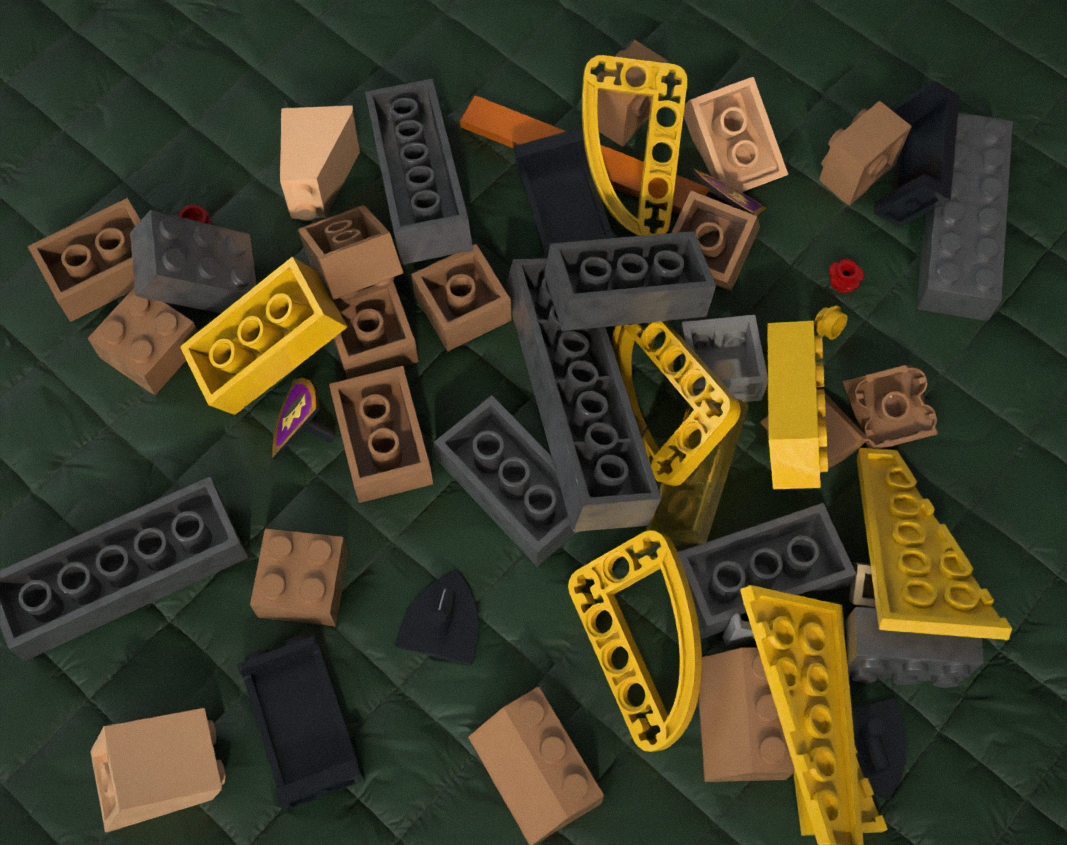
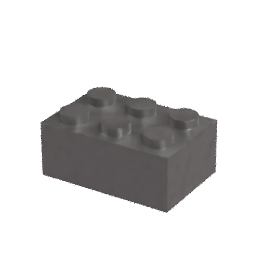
M150 210L130 232L136 297L222 313L256 286L251 239L248 233Z
M855 607L844 621L848 674L852 676V680L855 682L869 683L877 681V678H891L892 682L897 685H913L918 683L917 680L933 681V686L950 688L958 686V683L969 677L972 672L984 664L982 638L879 630L876 608Z

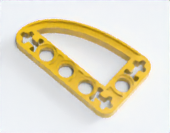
M599 55L591 58L586 64L582 84L583 136L586 156L594 184L607 210L624 229L636 236L666 234L671 221L687 90V75L680 66L675 64ZM601 63L604 64L605 71L615 72L617 70L616 65H621L619 85L613 84L616 77L605 76L602 82H597L596 75L591 74L590 70L596 69L598 64ZM637 67L644 72L645 81L642 86L632 87L627 83L625 75L628 69ZM669 72L674 73L673 77L675 80H679V85H675L671 91V98L677 97L678 103L670 100L658 101V95L663 98L666 96L667 84L661 83V78H665ZM598 90L651 97L637 218L619 200L605 168L598 130ZM667 107L674 111L676 120L671 127H663L657 122L656 115L659 109ZM664 143L670 147L671 157L668 162L659 163L653 158L652 149L655 144ZM654 178L662 179L667 185V192L662 198H654L648 192V184ZM646 202L654 205L665 203V211L660 208L657 209L656 219L662 221V228L655 229L654 234L650 233V227L644 226V220L651 218L653 209H646Z
M668 321L648 322L649 325L647 327L640 325V323L618 325L614 329L611 346L634 415L645 423L637 402L632 378L634 341L639 344L694 409L661 449L656 445L649 430L646 431L642 438L655 479L670 486H678L691 475L736 424L741 412L740 404ZM661 332H665V342L660 348L655 349L654 341L656 336ZM684 354V366L679 371L674 372L673 364L675 359L679 355ZM704 377L706 380L705 388L702 393L695 396L693 393L694 384L699 378ZM713 400L722 404L721 409L723 413L720 417L719 410L713 404H710ZM700 429L701 441L698 446L691 449L689 438L695 430ZM672 461L671 468L673 470L670 474H668L670 472L668 464Z
M649 530L576 570L569 579L568 589L634 742L643 751L655 752L665 750L674 744L687 729L693 717L701 685L702 650L696 608L677 550L669 536L661 532ZM651 541L661 544V547L656 550L657 558L646 555L638 559L634 554L642 555L651 549ZM624 557L629 563V572L624 578L617 579L613 574V564L618 558ZM659 569L662 570L671 598L680 651L679 684L675 702L669 716L614 594ZM585 579L594 580L595 584L590 587L592 595L582 591V588L586 586ZM594 599L604 600V602L596 604ZM606 610L612 616V626L607 632L601 633L596 627V618L600 612ZM622 646L628 652L629 659L627 665L619 670L613 665L611 658L613 651L617 647ZM635 683L640 684L645 691V700L638 707L633 706L628 700V690ZM650 709L653 710L652 714H646L647 718H637L636 716L637 714L648 712ZM650 725L660 727L661 732L657 733L656 740H648L646 737V733L651 730Z

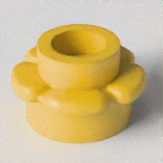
M840 306L824 307L817 314L814 325L817 327L816 332L818 336H826L833 340L843 331L848 317L841 312Z

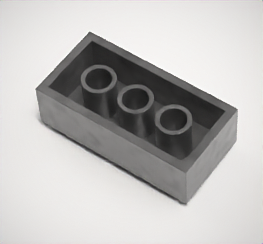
M694 231L553 243L549 247L545 269L546 282L562 331L706 317L716 288Z
M492 395L434 441L436 460L537 567L577 533L572 531L552 456Z
M824 503L677 552L692 592L701 639L725 631L735 613H740L742 621L750 622L740 589L753 585L817 599L846 589L856 576V572Z

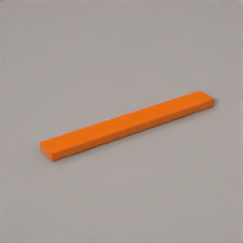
M476 95L460 120L461 128L514 148L515 145L566 132ZM601 145L605 168L612 187L639 198L644 162ZM676 175L672 212L680 215L690 190L704 196L710 191L723 199L710 188ZM654 178L648 184V192L654 198H662L667 192V185L662 179ZM665 203L656 204V206L665 209Z

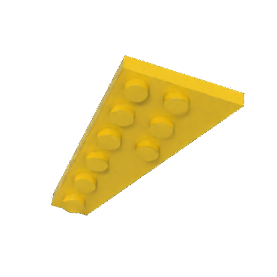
M859 448L857 466L879 630L1009 640L1012 627L1005 617L1000 618L992 606L994 599L987 589H981L972 575L974 568L946 525L939 524L933 515L935 508L930 500L922 498L915 487L917 480L897 450Z
M753 585L740 589L817 843L818 845H864L843 607L840 604Z

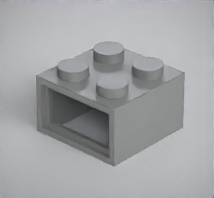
M755 315L681 323L679 335L739 403L762 400L768 385V375ZM681 354L679 356L681 361V367H683L685 364V355ZM704 377L699 378L694 384L693 393L695 396L702 393L705 388L706 380ZM714 400L710 402L713 405H722Z

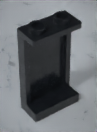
M937 81L929 82L890 108L912 127L895 163L893 192L875 201L874 214L898 227L906 225L951 200L959 95Z
M581 128L514 146L515 163L545 258H548L549 247L553 243L617 238L616 234L612 233L601 197L590 172Z
M306 635L293 637L287 640L282 648L271 652L268 649L252 652L245 657L246 661L237 664L238 671L244 679L277 787L274 789L276 797L282 809L289 811L364 782L321 647L315 636L309 638Z

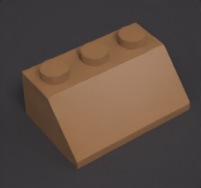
M758 647L739 648L702 657L698 705L704 782L788 779L795 772Z
M540 687L504 706L468 737L529 845L537 844L602 804L604 794Z

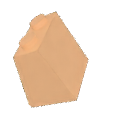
M352 105L281 108L280 182L291 219L309 221L315 218H326L360 153Z
M205 708L103 726L90 752L105 832L213 800L221 791L222 785L225 783V771L222 761L216 760L213 745L216 743V730L213 721H207Z

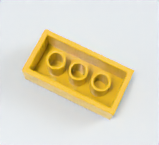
M291 257L181 345L180 348L208 405L236 415L344 331L347 325L318 272L296 258Z
M814 321L767 323L768 423L773 489L821 488L820 472H828L827 448L819 449V447H827L826 418L818 419V417L826 416L825 390H817V387H824L823 361L816 362V359H823L822 336H814Z

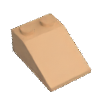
M754 76L693 98L685 103L683 115L691 138L712 177L740 192H744L788 175Z

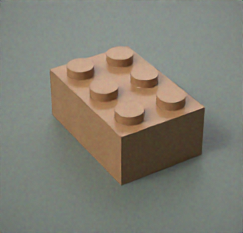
M128 198L27 246L70 322L131 292L135 287L130 232L141 220Z
M365 205L297 229L311 268L318 272L333 300L337 298H352L358 295L363 288L371 285H386L392 282L395 276L403 274L390 232Z
M403 366L329 384L359 503L433 484L429 460Z

